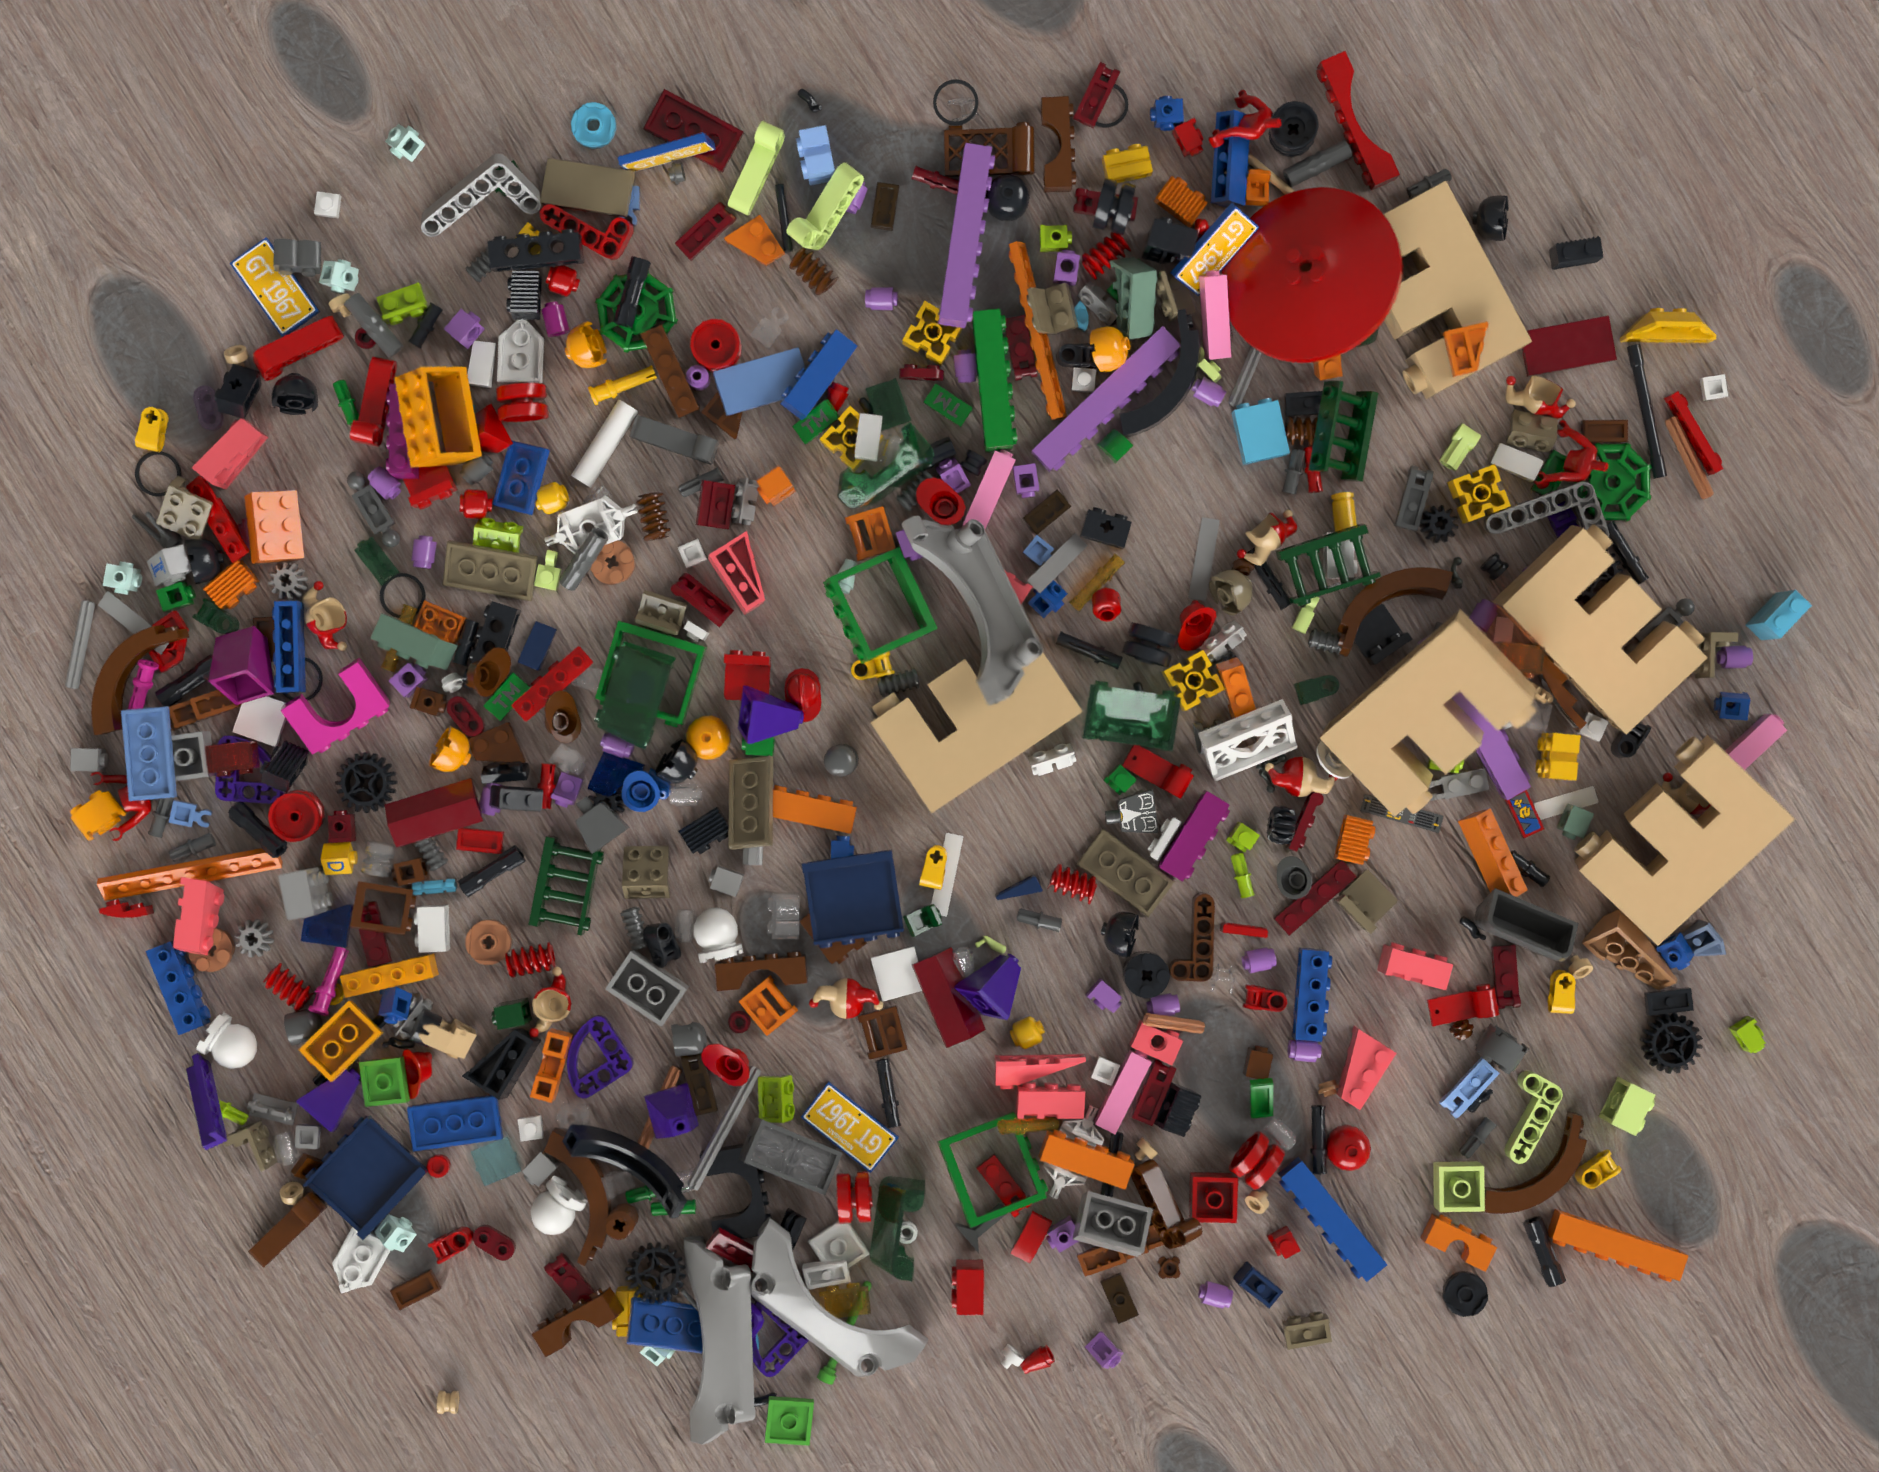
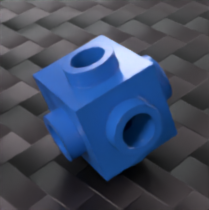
M1172 96L1159 97V100H1155L1153 107H1150V121H1154L1155 128H1160L1161 131H1170L1174 127L1183 124V98L1172 99Z
M1053 580L1041 593L1034 589L1033 592L1036 595L1028 604L1044 619L1052 610L1056 613L1065 604L1062 599L1068 593Z

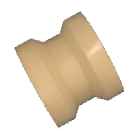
M439 1391L437 1413L450 1412L451 1414H457L459 1391H452L451 1393Z

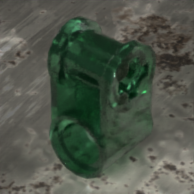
M203 598L202 601L204 603L197 614L192 616L201 624L210 627L220 634L238 631L240 627L239 621L235 616L224 609H220L215 602L207 598ZM228 619L229 627L224 630L222 627L223 621Z
M1326 675L1295 683L1294 688L1299 704L1304 705L1335 694L1339 690L1338 679L1335 676ZM1326 679L1328 682H1333V686L1330 687L1331 691L1323 688Z

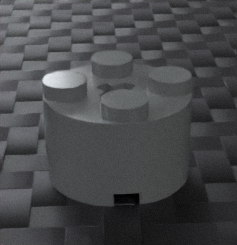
M1492 1023L1489 1024L1475 1045V1050L1479 1053L1480 1057L1488 1062L1494 1060L1498 1068L1507 1074L1515 1071L1529 1050L1525 1044H1518L1517 1038L1500 1027L1494 1026Z

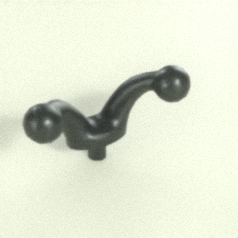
M1455 557L1451 566V572H1453L1451 584L1455 588L1460 589L1462 588L1463 580L1459 577L1456 566L1461 565L1462 559Z
M1285 754L1278 756L1276 760L1265 761L1262 765L1257 764L1256 766L1259 769V775L1268 784L1266 790L1269 793L1275 791V786L1265 771V765L1272 763L1275 766L1285 762L1287 758Z

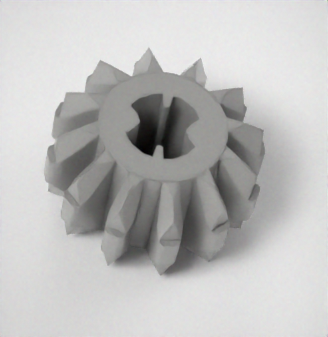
M283 562L282 567L275 565L277 573H269L270 576L274 577V580L268 581V584L275 585L271 592L274 594L278 593V598L280 599L287 597L288 600H293L294 595L297 597L301 596L299 589H307L305 585H302V582L308 581V577L302 576L305 570L303 568L298 569V564L292 563L290 566L289 562ZM286 577L292 581L291 584L285 582Z
M255 919L253 923L251 920L245 921V926H238V930L241 933L234 934V937L240 939L239 942L235 943V946H242L241 954L248 951V957L252 958L255 953L260 957L263 956V951H270L271 948L268 944L274 943V939L268 936L273 934V930L266 931L268 923L261 925L260 919ZM251 935L258 938V941L254 942V939H251Z

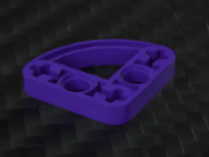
M222 737L218 742L215 781V794L217 798L223 801L271 804L283 795V791L273 788L277 795L273 796L271 800L269 795H260L261 791H270L271 786L262 782L239 781L241 748L254 754L262 764L265 761L269 762L271 760V755L264 748L243 737ZM230 739V742L234 744V748L230 749L229 756L234 755V759H223V755H228L229 751L228 748H225L224 745L225 743H229ZM226 762H230L234 766V770L230 775L225 774L222 769ZM222 778H233V781H228V788L232 789V792L227 794L226 797V794L222 792V788H226L227 781H222ZM248 785L252 786L255 790L254 796L250 799L245 797L243 792L244 788Z
M596 1015L588 1020L576 1033L569 1048L567 1057L568 1077L575 1094L580 1098H588L628 1073L633 1067L632 1056L609 1020L602 1015ZM595 1020L598 1022L602 1021L604 1023L602 1026L604 1033L609 1030L611 1034L606 1035L600 1040L598 1036H601L602 1032L599 1029L595 1030L593 1028ZM590 1032L608 1061L580 1078L578 1054L583 1040ZM612 1038L616 1041L617 1047L615 1050L609 1051L605 1048L606 1039ZM620 1049L623 1051V1053L619 1054L621 1059L628 1060V1063L626 1064V1069L623 1066L620 1068L618 1067L617 1064L620 1061L617 1056L614 1059L611 1057V1055L616 1054ZM602 1069L610 1073V1079L606 1082L598 1078V1072ZM594 1079L596 1084H593L588 1089L589 1093L580 1091L581 1082L588 1084Z
M756 1300L754 1305L761 1313L764 1311L786 1332L763 1357L757 1348L756 1335L752 1339L754 1364L763 1375L773 1377L782 1370L809 1340L802 1335L797 1337L798 1333L794 1328L789 1330L790 1325L782 1323L777 1315H773V1312ZM783 1343H789L792 1346L791 1352L787 1355L779 1352V1348ZM776 1352L777 1356L783 1361L780 1363L777 1359L773 1364L775 1368L773 1370L769 1368L766 1371L765 1362L771 1363L775 1359V1356L772 1354Z

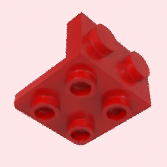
M447 466L419 467L418 479H403L411 496L408 498L411 506L420 510L431 506L432 502L437 499L444 500L451 497L452 493L458 490Z
M730 650V654H724V698L726 700L741 701L743 685L769 694L771 657L766 656V652L752 651L751 656L743 655V651Z

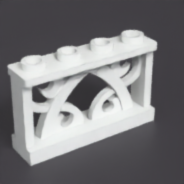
M1283 699L1198 733L1202 742L1207 767L1214 781L1298 748L1292 726V716ZM1252 736H1261L1255 744L1245 748L1236 747L1245 739Z

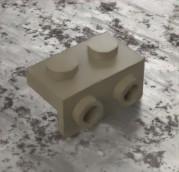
M1513 410L1510 433L1506 439V444L1549 453L1557 440L1558 419Z
M645 590L634 622L640 624L643 628L660 630L666 635H678L683 625L688 603Z
M1318 1311L1310 1313L1307 1317L1301 1318L1296 1315L1282 1321L1286 1348L1290 1350L1332 1342L1329 1328L1330 1320L1327 1314Z

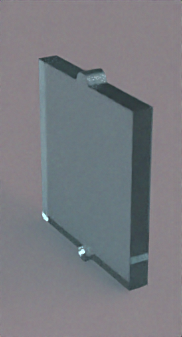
M508 1136L471 1151L476 1164L475 1170L479 1172L484 1186L522 1171L516 1158L517 1152L513 1151Z

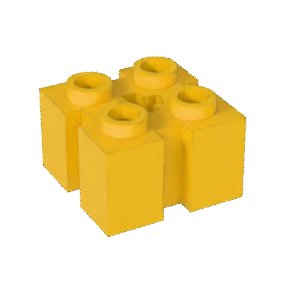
M924 301L916 315L918 325L916 327L912 324L910 325L902 340V344L919 353L920 349L925 350L926 358L942 367L950 353L949 341L955 343L963 328L938 324L940 309ZM937 330L938 337L930 338L928 331Z
M849 406L838 418L840 423L838 428L835 429L831 426L820 438V442L833 454L838 450L842 454L840 460L855 472L865 460L854 458L856 443L848 444V435L853 436L855 434L857 436L860 414ZM880 434L879 444L884 440V436L882 434Z
M1495 464L1473 472L1474 478H1471L1469 473L1447 482L1452 498H1459L1461 506L1457 507V511L1462 524L1484 517V510L1489 515L1511 506L1505 489L1499 491L1496 484L1501 481ZM1476 489L1477 492L1481 491L1482 496H1480L1479 499L1475 495Z
M1200 650L1186 658L1187 664L1183 667L1180 663H1176L1162 671L1169 687L1175 686L1179 693L1174 695L1182 711H1186L1201 703L1199 697L1202 695L1210 698L1225 690L1218 675H1211L1207 669L1212 664L1204 650ZM1190 675L1198 678L1195 687L1193 684L1189 685L1188 683Z
M1541 733V737L1538 738L1537 749L1541 751V760L1537 759L1535 765L1538 777L1577 781V753H1579L1581 735Z

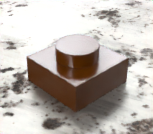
M303 1153L292 1168L291 1173L295 1177L307 1181L305 1176L314 1167L318 1169L323 1162L319 1158Z

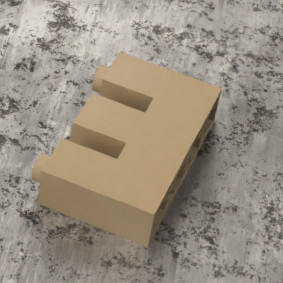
M1446 181L1384 214L1399 241L1402 260L1410 256L1419 271L1418 274L1401 282L1393 307L1384 320L1394 340L1441 315L1450 330L1488 321L1489 325L1483 341L1484 346L1479 358L1478 371L1532 342ZM1443 337L1407 358L1405 361L1409 368L1403 370V377L1413 394L1422 391L1425 398L1428 399L1476 372L1453 377Z
M1592 524L1585 530L1584 528L1571 525L1492 602L1567 676L1569 682L1614 728L1627 734L1707 659L1706 655L1698 648L1705 639L1687 621H1684L1679 627L1662 621L1627 655L1621 647L1644 627L1661 608L1631 577L1617 573L1594 597L1581 607L1574 599L1615 560L1605 551L1612 544V541L1600 528Z
M1459 609L1325 726L1320 739L1394 817L1405 808L1412 814H1415L1433 797L1428 791L1433 774L1401 740L1409 735L1431 760L1447 774L1481 746L1484 735L1481 728L1451 697L1460 691L1499 731L1508 722L1517 729L1536 713L1537 709L1531 704L1534 702L1536 688L1468 616Z
M1044 653L1028 666L1022 667L1024 675L1013 693L1006 700L996 704L987 705L976 682L977 676L965 659L927 684L957 729L940 742L937 741L909 697L900 702L893 692L872 707L878 716L877 719L871 722L872 726L931 813L1083 712Z
M1708 735L1702 741L1698 740L1695 736L1691 737L1675 753V756L1680 761L1674 768L1712 805L1697 820L1658 783L1624 813L1628 822L1660 852L1652 862L1645 866L1608 830L1600 837L1595 832L1589 833L1574 849L1579 855L1574 860L1578 870L1656 945L1661 944L1795 820L1778 801Z

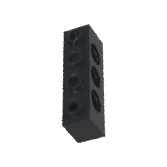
M574 229L562 230L561 234H552L550 231L540 232L539 236L531 237L530 234H518L516 238L507 239V236L493 237V240L487 241L489 264L493 272L584 263L582 236L579 232H575ZM556 243H563L564 248L561 252H553V247ZM534 245L541 246V251L537 255H531L530 252ZM517 247L518 254L515 257H508L509 249Z
M491 601V604L486 606L483 615L486 620L484 626L479 627L476 636L479 639L477 647H473L470 653L469 660L472 661L471 664L484 657L487 653L485 646L490 641L495 644V648H503L508 652L521 610ZM500 620L502 622V630L495 633L492 625L495 621ZM468 669L465 670L462 681L465 683L467 681ZM464 683V686H463V687L468 688V689L475 690V689H473L472 687H468V686Z

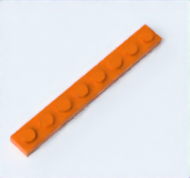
M1016 241L1009 244V258L1014 264V279L1019 286L1021 293L1019 295L1020 303L1026 313L1025 324L1031 334L1030 345L1036 354L1037 360L1035 365L1042 379L1041 390L1047 400L1046 411L1051 420H1061L1067 417V412L1048 334L1038 333L1034 328L1032 308H1030L1027 302V288H1036L1026 243Z
M262 848L98 878L97 886L104 901L182 887L184 884H180L181 877L209 882L282 868L283 862L280 856L272 858Z

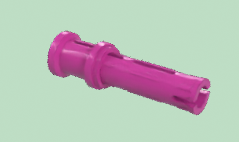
M146 659L138 660L139 668L136 677L132 680L134 690L127 710L142 709L144 707L148 690L154 685L152 680L155 670H158L159 667L157 663Z
M335 947L323 982L315 990L317 994L313 1005L309 1006V1011L322 1016H328L329 1005L332 998L336 996L334 990L349 954V951L345 948Z

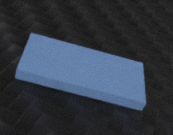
M799 347L714 371V380L726 416L783 400L784 398L781 395L789 385L793 387L797 382L794 379L796 374L802 367L806 369Z
M169 706L121 710L129 801L177 797Z

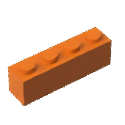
M774 785V818L849 834L852 833L857 806H853V801L840 799V803L833 802L830 796L818 794V798L810 797L807 791L796 789V793L787 792V787Z
M1491 808L1474 812L1459 820L1458 823L1490 893L1495 888L1515 897L1526 892L1528 889Z
M1056 1129L1053 1132H1046L1038 1155L1040 1161L1126 1190L1134 1167V1162L1130 1159V1155L1120 1151L1117 1154L1108 1152L1109 1148L1100 1144H1096V1147L1088 1145V1141L1080 1137H1075V1139L1068 1138L1066 1133Z

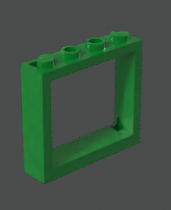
M900 547L831 576L823 582L827 591L825 594L828 598H831L834 605L833 611L836 617L841 620L844 626V635L847 639H850L853 645V653L857 655L861 664L938 629ZM888 560L920 629L871 651L838 582Z
M618 621L595 699L600 700V705L612 708L613 704L621 706V711L634 715L635 711L644 713L643 718L656 721L657 717L664 719V724L677 728L678 724L684 725L707 647ZM625 632L697 654L678 716L637 703H628L627 700L607 695Z
M1015 1112L1008 1113L937 1141L966 1221L971 1228L1047 1198L1045 1194L1048 1192L1047 1185L1044 1179L1040 1180L1037 1173L1040 1170L1036 1158L1031 1157L1029 1152L1032 1149L1031 1143L1027 1136H1023L1021 1128H1024L1021 1119H1017ZM1010 1122L1037 1194L977 1217L950 1144Z

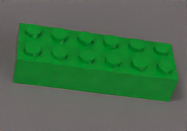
M1000 309L973 311L972 325L985 453L1000 452V450L1010 451L1013 445L1016 444L1017 431L1016 428H1012L1011 424L1015 419L1014 405L1009 404V400L1013 396L1012 383H1007V377H1010L1011 371L1010 361L1005 360V355L1008 354L1007 337L1003 338L1002 333L1005 332L1006 328L1005 315H1001Z

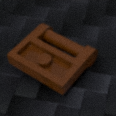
M896 1005L857 1016L864 1031L869 1050L867 1052L869 1060L908 1050ZM876 1019L884 1046L882 1049H877L870 1020Z

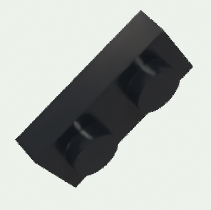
M1322 391L1284 394L1286 417L1319 414Z
M514 761L504 765H499L498 763L488 764L483 767L481 773L482 784L527 780L530 772L529 763Z
M1689 987L1644 993L1648 1016L1694 1010L1692 991Z

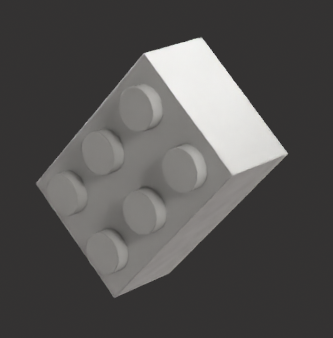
M210 731L172 736L175 781L216 776Z
M322 866L278 875L287 920L312 916L332 910L333 897L331 892H328L326 884L329 882V877L325 875Z
M632 950L605 990L662 1027L689 986L663 968L657 967L651 960L636 950Z
M1087 1191L1081 1197L1072 1239L1138 1257L1145 1250L1153 1209Z

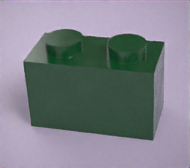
M528 997L501 1002L494 1007L491 1017L493 1024L497 1025L498 1030L522 1026L532 1020Z

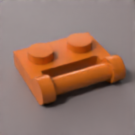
M883 506L845 518L846 525L849 524L858 553L856 554L857 561L884 554L896 548ZM861 520L865 522L872 549L868 551L865 549L858 526V521Z
M768 976L738 1001L766 1036L798 1011L796 1006H792L776 987L771 976ZM765 988L784 1009L785 1013L781 1016L761 993Z

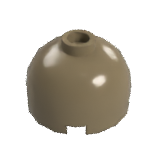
M1223 570L1211 577L1212 581L1209 582L1210 593L1216 604L1220 600L1225 607L1221 610L1226 614L1236 615L1249 605L1252 599V583L1248 576L1236 570Z

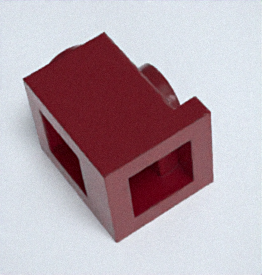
M347 810L334 811V815L328 816V843L356 841L355 814H348ZM338 822L343 824V829L341 831L338 830Z

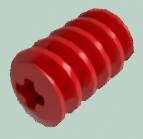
M1111 232V238L1107 236L1103 238L1104 244L1101 242L1096 244L1097 250L1090 248V255L1087 253L1082 254V264L1094 280L1097 279L1096 271L1102 275L1104 274L1103 266L1111 269L1110 260L1118 259V254L1125 258V249L1131 252L1127 242L1120 234Z
M1058 864L1053 870L1047 890L1051 885H1054L1055 893L1059 888H1062V895L1064 896L1068 891H1071L1072 899L1076 894H1079V901L1082 902L1085 897H1088V904L1090 905L1097 887L1096 877L1091 876L1087 880V873H1083L1079 878L1078 870L1070 874V867H1066L1062 872V865Z
M547 942L546 949L539 944L538 951H535L533 946L530 945L528 953H526L524 947H521L520 954H517L515 949H512L511 956H508L507 953L505 954L506 966L511 978H515L517 972L520 976H524L526 971L531 975L535 969L538 973H541L543 967L546 971H551L552 965L555 967V955L550 942Z
M279 963L263 981V983L266 982L265 988L270 989L274 987L272 991L274 995L281 992L279 999L282 1001L288 998L286 1004L291 1006L295 1003L294 1011H299L310 1000L314 992L309 993L310 985L302 988L304 980H300L297 983L294 982L296 974L288 977L290 969L287 968L281 972L282 963Z

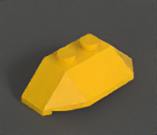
M1652 308L1650 312L1642 315L1620 337V342L1710 343L1716 340L1717 335L1695 312H1686L1687 309L1685 308L1673 309L1672 312H1664V308Z

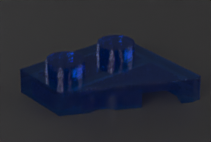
M603 752L588 784V790L610 797L617 792L618 788L623 787L624 780L629 773L636 770L644 771L645 765Z
M348 904L305 918L301 941L346 948L348 946L354 904Z

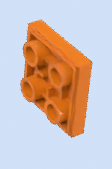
M424 600L414 627L433 634L444 641L456 644L467 618Z

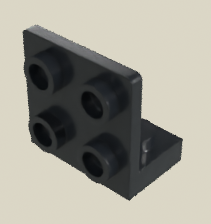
M1380 604L1361 622L1354 642L1370 665H1376L1411 641L1412 638L1408 632H1402L1385 605Z

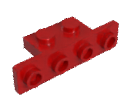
M201 475L197 476L186 488L188 492L213 503L207 523L231 562H237L249 553V549L242 539L244 535L222 499L216 497L207 480Z
M580 646L576 647L562 661L559 662L557 660L548 668L549 672L542 677L540 675L531 683L532 687L512 704V707L524 721H529L545 707L550 695L556 691H563L593 664V660Z

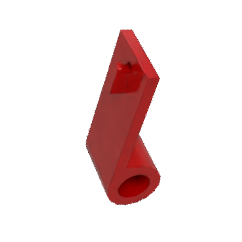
M1136 743L1133 744L1122 764L1127 770L1179 799H1182L1194 777L1191 774L1192 769L1181 763L1178 767Z
M1490 984L1476 985L1474 990L1427 999L1432 1026L1475 1017L1489 1018L1500 1014L1496 991L1494 987H1490Z

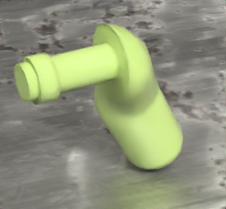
M983 936L984 939L975 944L979 948L982 944L987 943L992 950L1000 954L1006 952V946L988 936Z

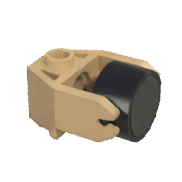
M423 1009L412 1028L409 1040L427 1048L431 1046L452 1058L457 1059L460 1057L464 1059L477 1034L475 1029L455 1018L452 1023H448L442 1020L441 1016Z

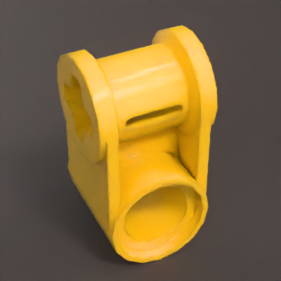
M147 407L142 411L139 428L135 437L136 447L155 452L162 451L169 421L168 414L164 410ZM153 415L158 416L157 421L152 420Z
M890 652L863 663L867 667V674L860 677L855 674V667L861 664L860 660L855 661L851 667L852 676L856 680L862 681L895 674V670L891 668ZM881 660H883L885 670H883Z
M932 846L927 852L919 886L938 890L942 889L947 861V851L943 846ZM936 850L940 851L939 854L943 856L938 862L934 861V857L931 856Z
M1556 970L1550 976L1549 1013H1574L1576 981L1574 976L1565 970ZM1564 978H1566V982H1562L1561 985L1559 983V980H1563Z
M1607 1149L1599 1152L1592 1159L1576 1169L1575 1178L1581 1185L1594 1189L1608 1179L1618 1175L1622 1169L1615 1164L1611 1157L1612 1153ZM1591 1172V1179L1585 1182V1175Z

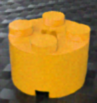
M98 790L89 796L90 801L86 804H79L70 810L72 814L71 820L88 841L95 839L92 836L93 834L98 832L99 835H102L121 821L120 815H126V812L109 791L101 792V790Z

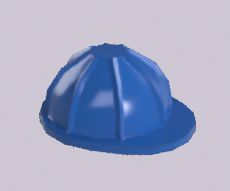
M643 770L629 773L622 787L624 804L636 812H646L655 807L660 798V790L654 778Z

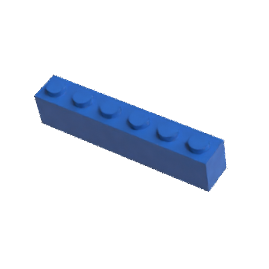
M1299 1157L1278 1173L1282 1179L1279 1181L1281 1186L1287 1193L1291 1190L1296 1197L1293 1199L1301 1210L1306 1208L1309 1211L1310 1215L1307 1216L1315 1227L1320 1225L1323 1228V1237L1329 1244L1334 1242L1339 1248L1336 1250L1337 1254L1344 1262L1347 1259L1351 1262L1353 1266L1350 1269L1358 1279L1363 1277L1368 1282L1387 1266L1382 1257Z

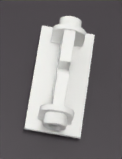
M1233 621L1224 625L1215 636L1206 639L1199 649L1205 651L1211 663L1214 660L1217 662L1222 655L1228 653L1225 648L1226 644L1233 649L1245 640L1244 637L1247 634L1240 624Z
M1070 743L1059 744L1054 749L1038 751L1028 757L1033 775L1038 774V776L1053 772V763H1056L1059 770L1072 766L1076 762L1075 753Z

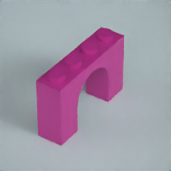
M360 657L339 671V676L353 694L356 703L354 712L348 718L341 721H328L321 718L303 694L284 704L280 710L312 755L318 751L319 753L325 752L331 747L330 743L337 739L338 741L344 740L350 735L349 731L356 727L357 729L363 728L369 723L370 718L375 715L378 718L388 711L390 705L389 698Z

